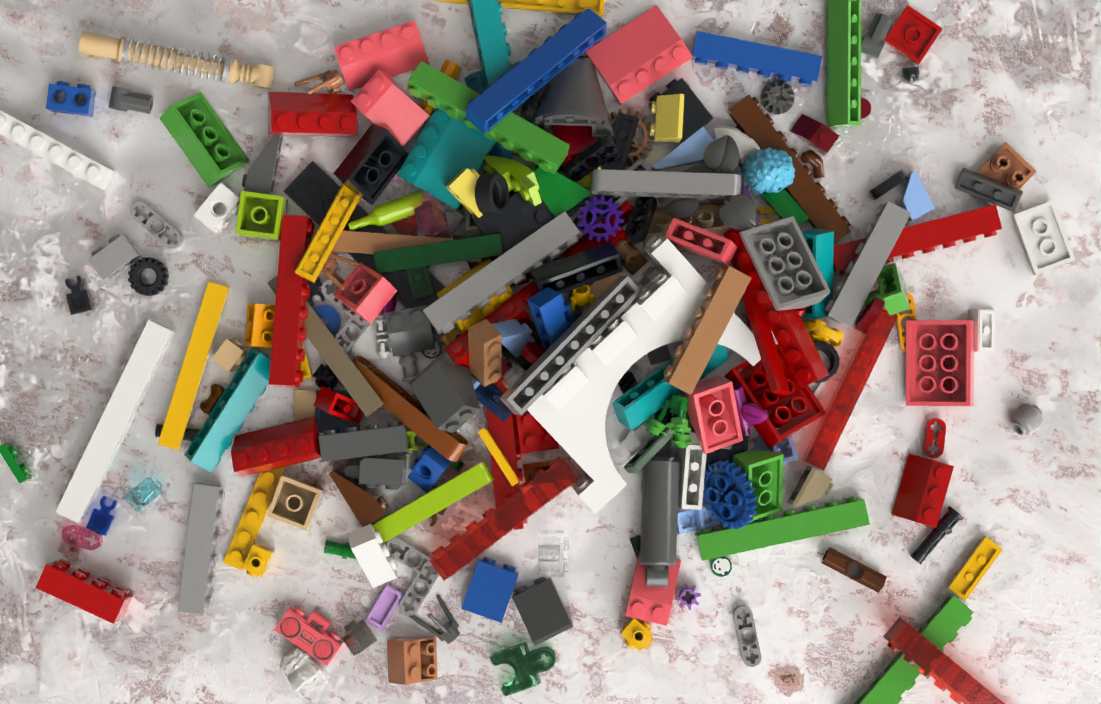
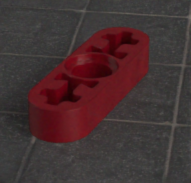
M874 297L860 313L854 328L864 333L880 315L885 301Z

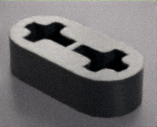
M902 169L870 190L869 193L876 200L908 179Z

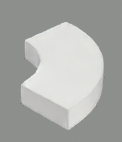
M728 126L714 128L716 140L725 135H729L734 139L742 164L745 163V160H748L749 154L756 153L758 149L761 150L752 138L750 139L739 129Z
M649 417L648 419H646L644 422L648 423L649 420H650V417ZM643 422L633 430L629 429L625 438L619 442L629 461L648 441L650 432L647 431L648 426L643 424Z

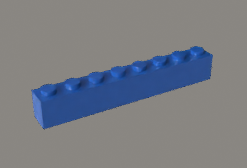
M589 7L585 11L579 12L569 24H564L554 36L548 37L543 45L538 49H533L523 61H518L512 70L507 74H502L492 86H487L481 95L476 99H471L466 106V119L481 132L487 133L606 35L607 22Z

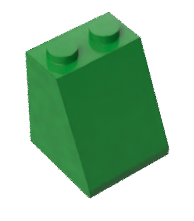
M539 165L531 168L540 188L538 190L539 195L554 218L564 211L568 214L591 197L589 190L558 172L553 174L543 171Z

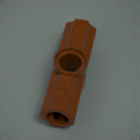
M831 547L827 549L821 561L827 567L877 593L880 592L886 582L887 576ZM853 564H857L859 567L856 575H850L849 568Z

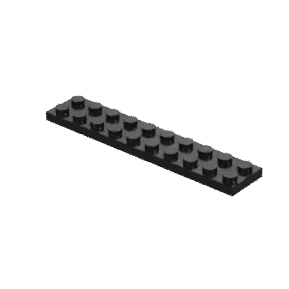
M312 161L283 192L320 226L341 187ZM359 204L354 209L343 231H351L348 223L368 215ZM367 225L353 230L356 232L389 234L382 226ZM349 253L358 263L361 262L377 272L374 254ZM405 269L378 273L397 290L394 297L406 309L431 305L439 299L436 293L445 288L429 272L435 295L414 301ZM432 326V332L438 338L441 334H438Z

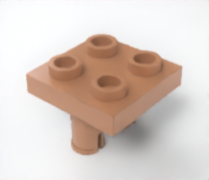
M1005 142L976 173L1020 190L1037 171Z

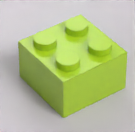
M241 191L235 233L244 237L280 241L282 215H286L288 200L284 196Z

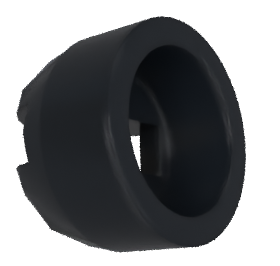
M919 67L902 68V75L905 81L910 82L911 77L913 82L918 80L920 74Z

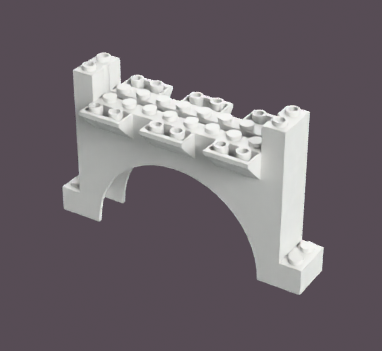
M659 234L649 238L645 243L647 246L643 249L658 266L649 267L642 274L644 276L638 282L634 281L642 292L527 409L586 472L574 480L572 488L595 514L627 485L614 467L605 435L606 413L615 387L625 372L642 356L660 346L685 340L684 333L689 326H692L695 320L694 314L699 306L702 307L705 301V292L711 287L667 238ZM733 313L718 344L732 349L743 360L746 359L754 366L761 360L749 318L745 320L746 324H744ZM773 334V338H774L775 344L777 345L778 342H777V340H776V338H775V336H774V334ZM518 367L515 369L511 368L504 374L502 383L509 389L524 373Z

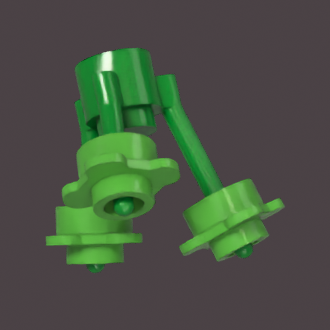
M672 395L671 400L666 399L658 419L650 418L648 423L643 422V424L648 426L647 431L650 432V435L659 436L661 433L666 436V433L663 431L665 427H668L671 433L674 434L673 438H671V443H675V447L682 449L687 448L688 444H693L691 434L685 433L691 432V428H688V420H686L688 399ZM668 408H670V413L676 414L678 417L671 418V422L665 426L661 421Z

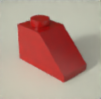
M321 386L313 406L348 421L360 423L363 412L353 398Z

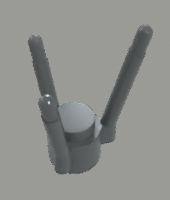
M438 594L436 598L450 624L448 622L442 624L429 613L428 617L439 627L437 631L415 615L409 617L436 635L441 641L445 640L447 644H450L460 634L457 629L459 625L455 622L441 596Z

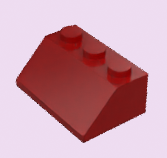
M908 453L891 515L937 528L954 466Z

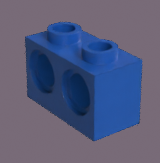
M56 81V84H49L46 109L51 112L93 117L96 92L90 89V85L77 84V87L69 86L68 82ZM60 92L65 93V99L62 102L57 101V95ZM85 94L86 102L79 105L78 97Z

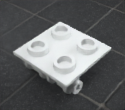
M384 315L377 316L352 347L353 359L355 356H362L367 360L396 357L393 356ZM350 326L351 339L357 336L358 331L355 327Z

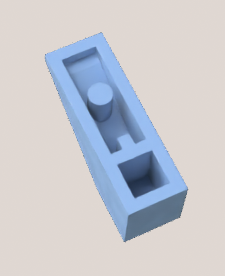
M702 127L657 162L652 169L660 171L699 163L704 160L706 147L714 140L706 129Z

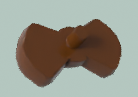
M220 384L211 385L209 398L200 403V409L203 413H211L225 391L223 386Z

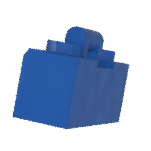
M550 287L543 289L527 300L544 351L570 327V324L575 322L570 302L565 301L559 291H555Z

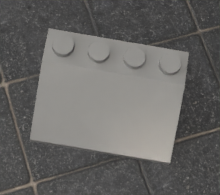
M794 216L739 233L776 311L799 309L819 303L831 292Z

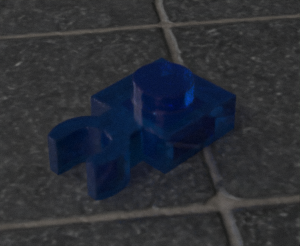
M107 496L101 498V509L94 508L86 526L87 529L107 536L115 518L110 512L118 504V501L114 500L110 507L107 506Z

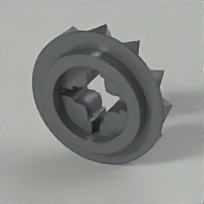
M775 80L763 88L761 103L769 113L783 114L793 106L795 94L792 87L785 81ZM781 89V97L785 100H779L775 106V98L770 94H777Z

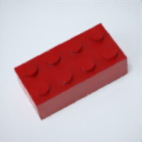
M63 559L45 565L35 588L112 624L123 619L133 598V595L129 594L128 589L117 586V588L109 585L110 581L102 577L96 579L90 576L91 573L82 568L78 570L70 567L71 563Z

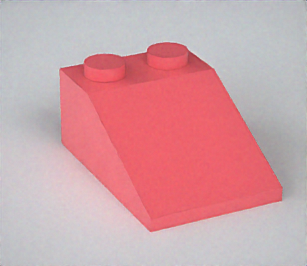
M378 70L351 100L376 126L387 129L402 147L405 146L430 117L389 74Z
M718 375L698 382L691 395L683 391L684 398L688 399L687 411L704 454L743 441L732 381L722 375Z
M638 555L625 608V616L667 626L681 560L676 559L675 566H668V587H646V565L639 564Z

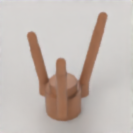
M336 69L332 72L328 70L323 74L295 82V86H300L322 79L323 82L308 90V94L325 86L328 91L332 89L328 94H336L341 91L340 86L344 85Z
M331 252L321 271L341 290H345V287L342 285L345 280L334 272L338 266L336 260L357 267L360 266V263Z

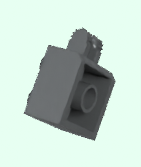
M368 456L360 462V465H348L344 473L349 478H359V484H364V488H377L379 485H386L385 489L398 490L400 486L405 484L407 458Z

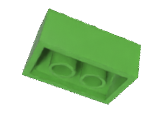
M749 450L733 455L735 467L741 466V473L747 472L746 479L752 480L750 487L756 489L752 493L757 496L754 502L758 507L754 508L756 514L752 516L753 520L782 511L784 454L781 452Z

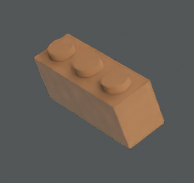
M484 319L468 328L469 372L486 387L502 378V334L487 319Z

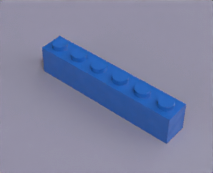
M696 31L691 53L693 56L691 59L695 60L694 63L699 65L712 63L716 64L715 67L727 70L728 67L736 68V71L739 73L757 72L759 77L769 78L771 75L778 77L779 81L790 82V80H796L803 86H811V84H815L818 81L822 56L701 31Z

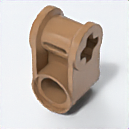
M623 239L616 244L615 248L620 255L621 263L632 276L648 262L645 256L636 247L634 248L628 239Z

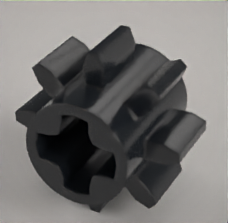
M320 364L313 374L316 378L315 383L319 388L324 386L326 388L330 387L333 390L339 382V379L328 364L325 366Z

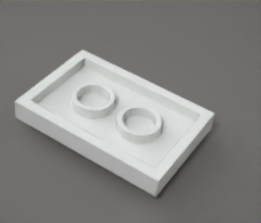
M1054 200L1012 215L1034 275L1076 260Z

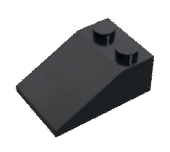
M517 191L509 197L508 207L503 214L482 215L480 218L475 219L474 223L482 235L501 233L503 251L506 252L549 223L554 217L542 198V203L534 206L530 201H525L520 192Z

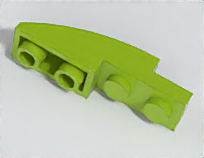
M498 156L484 157L486 163L484 169L487 174H502L506 179L509 191L513 189L516 192L519 191L523 199L530 201L534 206L542 203L538 192L540 188L531 169L508 158Z

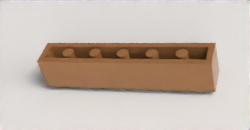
M723 264L722 268L720 267L716 271L714 276L716 280L713 286L709 287L705 292V301L702 307L699 306L697 308L692 326H689L684 333L685 340L683 344L677 347L672 365H668L664 372L665 378L663 381L690 395L694 391L751 280V277L728 265Z

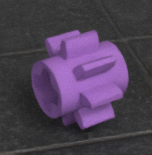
M684 583L682 590L676 588L679 596L674 597V599L681 600L680 608L687 605L688 609L691 610V605H699L696 597H700L701 593L694 592L696 589L695 585L689 588ZM687 591H689L690 595H693L688 602L685 598H682Z

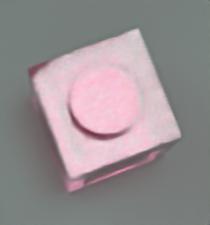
M428 200L414 209L419 232L433 237L449 228L444 205Z

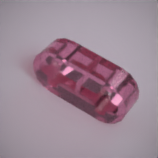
M72 524L66 526L62 531L64 542L80 548L95 550L103 543V536L100 532ZM75 529L74 533L81 536L80 538L74 537L71 540L67 532ZM95 535V540H98V543L91 546V542L84 538Z

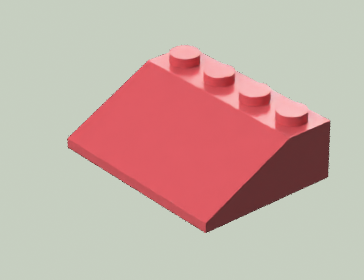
M657 5L585 52L619 105L693 58L680 36Z
M906 320V406H974V321Z

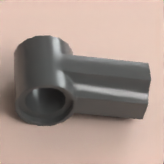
M875 14L868 32L865 33L861 40L862 53L875 59L879 57L885 44L884 39L892 25V19L884 14Z
M112 86L108 108L150 114L153 108V96Z

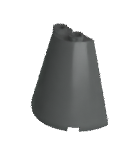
M589 58L576 59L546 84L531 120L532 124L550 133V125L592 126V137H614V131L596 69L591 64Z

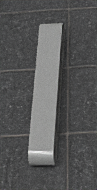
M598 169L592 171L591 193L607 196L730 200L734 195L741 194V176L722 173Z

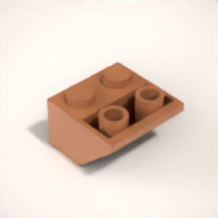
M404 637L387 640L388 683L408 685L437 679L436 637Z

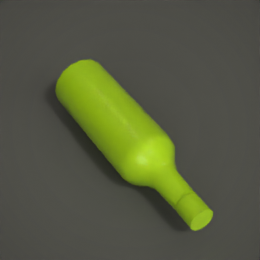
M418 190L375 206L370 214L357 221L350 222L348 225L351 231L367 225L385 226L428 210V206L422 190Z

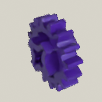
M604 195L601 196L600 200L593 196L592 203L586 200L585 204L587 207H580L583 215H577L578 219H582L578 227L585 228L582 234L589 233V240L596 237L599 243L601 238L604 237V240L607 242L609 241V235L614 238L616 237L615 230H622L618 224L624 223V220L619 218L623 211H617L619 203L611 204L613 198H610L607 202ZM595 205H606L608 208L606 210H599ZM589 211L592 215V220L587 225L586 215ZM607 212L609 213L606 215V218L604 219L605 224H602L600 222L598 224L596 223L594 226L592 225L595 223L597 219L596 214H599L601 216L603 214L605 215ZM614 213L615 223L612 227L609 221L610 216ZM595 228H603L606 233H596L593 230Z

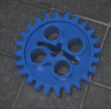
M720 460L709 465V468L705 469L703 495L706 497L703 499V502L708 503L706 510L711 509V517L716 516V522L722 521L723 527L728 526L729 529H739L748 525L753 520L752 516L756 514L754 508L758 507V505L754 502L757 496L752 493L756 489L750 487L752 480L746 479L747 472L741 473V466L735 467V462L729 464L728 460Z

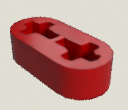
M938 418L928 420L925 425L923 452L930 458H938L944 451L946 424ZM935 422H937L938 426H941V430L936 432V437H934V430L930 429V426L934 425ZM933 439H935V446L939 450L935 451L934 455H931L932 452L928 450V446H932Z

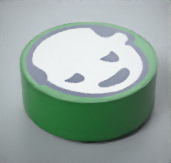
M726 556L712 559L710 568L716 576L724 577L731 572L732 563Z

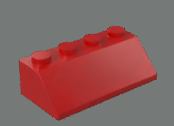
M268 92V135L354 137L357 135L356 106L351 102L354 96L351 94Z
M313 416L235 435L231 449L234 473L245 477L321 458L317 417Z

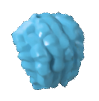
M770 147L763 150L758 149L756 153L749 154L748 160H745V163L742 164L744 180L747 182L750 190L757 195L763 192L778 193L791 185L795 177L792 158L783 150H773Z

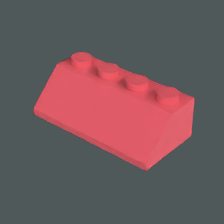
M415 20L334 47L349 91L365 86L378 70L394 77L415 70L421 61L430 65Z

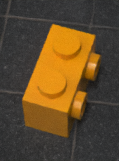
M248 303L244 346L272 348L275 305Z

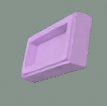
M386 583L365 621L383 631L405 593Z

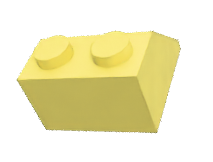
M684 94L657 96L656 101H652L651 114H655V123H651L650 136H654V141L680 143L683 130Z
M464 168L445 187L475 218H480L482 213L479 211L475 200V186L480 175L473 168Z

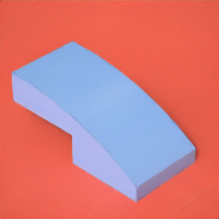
M703 506L702 510L688 509L679 511L677 534L719 526L720 522H716V516L711 517L712 511L711 509L706 510L707 506Z

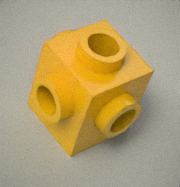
M631 618L620 631V634L626 639L624 643L632 650L635 648L639 651L642 648L647 649L654 641L652 638L654 634L651 631L653 627L644 620L639 621L636 618ZM638 632L642 633L640 637H636L635 634Z

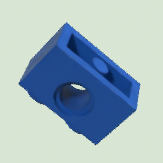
M432 446L430 448L424 447L418 455L421 459H415L409 467L412 471L407 476L408 479L426 493L452 462Z

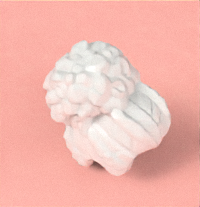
M297 647L292 648L283 655L280 669L286 675L292 689L302 697L307 689L318 684L320 679L324 681L326 677L323 668L311 660L310 654Z

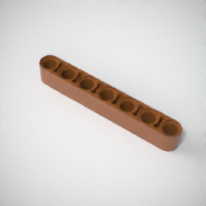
M355 356L353 359L354 364L384 402L382 407L445 458L457 462L467 447L468 441L457 431L450 433L437 429L416 398L366 358Z

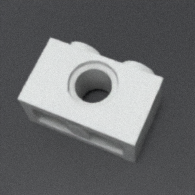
M220 182L194 213V216L213 232L217 233L218 230L221 232L228 225V218L232 214L236 215L238 213L240 197ZM223 203L225 211L217 215L215 208L218 204Z

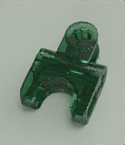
M523 642L493 653L489 657L493 665L509 664L515 671L514 678L502 685V695L508 696L540 684L541 680L538 674L550 670L555 664L556 653L554 650L544 646L530 651L527 642ZM542 654H545L546 657L550 656L548 663H545L544 660H540L542 658Z

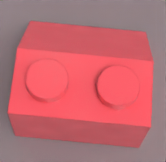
M360 262V266L356 267L342 283L345 290L338 288L333 296L371 324L397 290L383 276Z

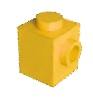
M257 543L252 544L242 568L247 570L246 574L252 577H262L265 575L275 551Z

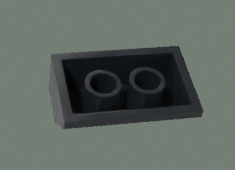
M371 124L333 174L348 189L373 205L401 169L409 153L387 129Z

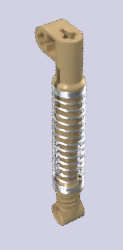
M82 31L79 41V53L84 57L102 60L103 57L117 59L122 64H129L131 62V65H133V63H138V67H140V64L145 65V68L149 65L152 66V70L154 67H158L159 71L163 68L166 69V72H168V69L173 70L172 73L176 71V68H180V75L182 69H186V76H188L189 70L193 71V77H195L196 72H200V79L203 73H207V80L210 74L214 75V81H216V76H221L220 82L232 84L239 80V83L245 81V84H248L250 82L251 86L263 89H271L274 67L263 64H253L252 67L251 63H248V65H245L246 62L240 64V61L230 56H227L224 62V57L221 55L218 61L216 54L210 59L209 52L205 58L202 51L197 57L196 50H193L190 55L189 49H186L183 54L182 47L178 50L175 46L169 48L168 44L162 47L161 43L155 45V42L149 44L148 41L142 43L141 39L135 42L132 37H122L119 39Z

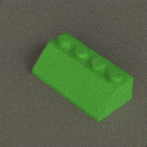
M201 92L171 105L159 118L208 188L225 180L249 162V159Z

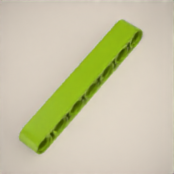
M482 461L374 523L372 527L375 531L379 530L383 544L495 479L485 462Z

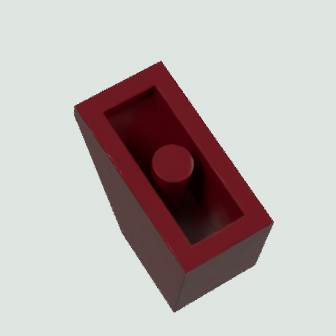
M801 114L790 130L791 133L822 155H826L840 136L823 123L804 114Z

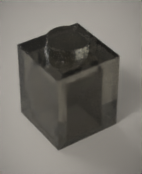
M363 619L357 623L355 620L344 626L345 631L340 634V637L353 656L364 651L377 641Z

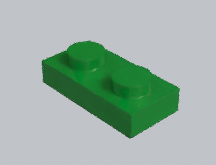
M10 442L0 445V453L19 484L26 483L32 479L29 466L19 458L20 452L14 444L11 445Z

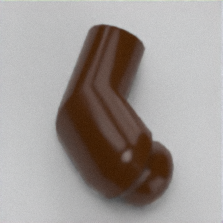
M812 150L803 152L801 160L803 163H809L813 166L814 178L825 177L823 159Z

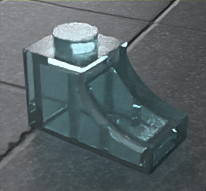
M148 477L127 492L123 498L138 513L149 508L164 493L161 489L163 485L156 478Z

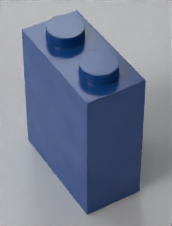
M488 557L479 558L461 609L502 623L519 572L515 571L516 567L504 564L502 567L495 564L496 560Z

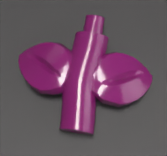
M733 385L742 435L748 436L751 434L750 427L752 424L765 421L769 415L757 405L747 402L742 385Z

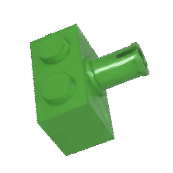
M896 263L884 266L877 277L879 287L877 290L869 293L863 304L864 307L874 297H878L885 301L884 305L889 315L910 309L904 279Z

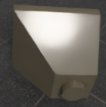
M807 465L787 502L797 507L822 498L824 494L827 495L833 486L831 483L833 478Z

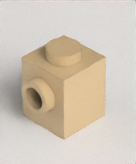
M226 338L212 357V360L228 372H232L236 366L240 367L245 359L244 354L247 351L243 349L244 344L236 338H233V340Z

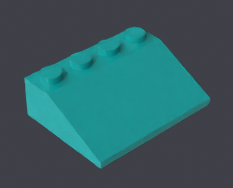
M436 108L397 176L457 210L460 202L445 186L464 168H473L478 173L485 162L484 157L489 155L496 141L487 139L483 133L476 129L468 128L464 122L457 118L453 119L443 110Z

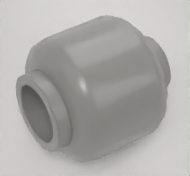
M1023 404L1011 415L1012 429L1019 435H1031L1043 423L1042 411L1035 405Z

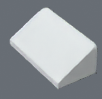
M969 309L968 320L974 321V352H994V309Z

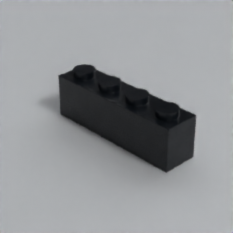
M610 241L530 270L537 293L550 287L562 294L623 272L620 255Z

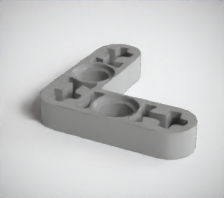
M327 280L322 285V294L351 317L335 336L339 344L343 341L339 339L341 335L346 341L351 342L349 346L345 343L342 347L348 354L371 324L365 320L361 321V317L357 314L353 315L351 313L352 310L344 308L341 301L338 300L336 302V297L333 296L334 293L328 295V288L326 287L327 285L332 286L334 283L331 280ZM350 326L355 327L358 331L357 336L353 339L346 336V329Z
M394 537L386 544L390 556H393V558L418 573L399 604L400 611L404 615L411 616L417 612L439 577L441 565L438 561L403 539ZM399 542V547L402 550H405V547L409 548L404 555V559L400 557L402 552L396 550L394 553L391 551L392 546H390V543L395 544ZM415 552L419 555L420 560L417 564H411L408 561L410 553ZM434 564L436 565L435 570L437 573L430 575L429 579L432 582L429 583L428 580L420 577V575L423 574L425 577L428 572L426 566ZM417 582H424L426 584V591L424 593H417L414 586ZM411 592L414 596L421 598V600L415 599L413 603L415 609L407 611L405 610L406 605L403 603L410 601L412 596L408 594Z

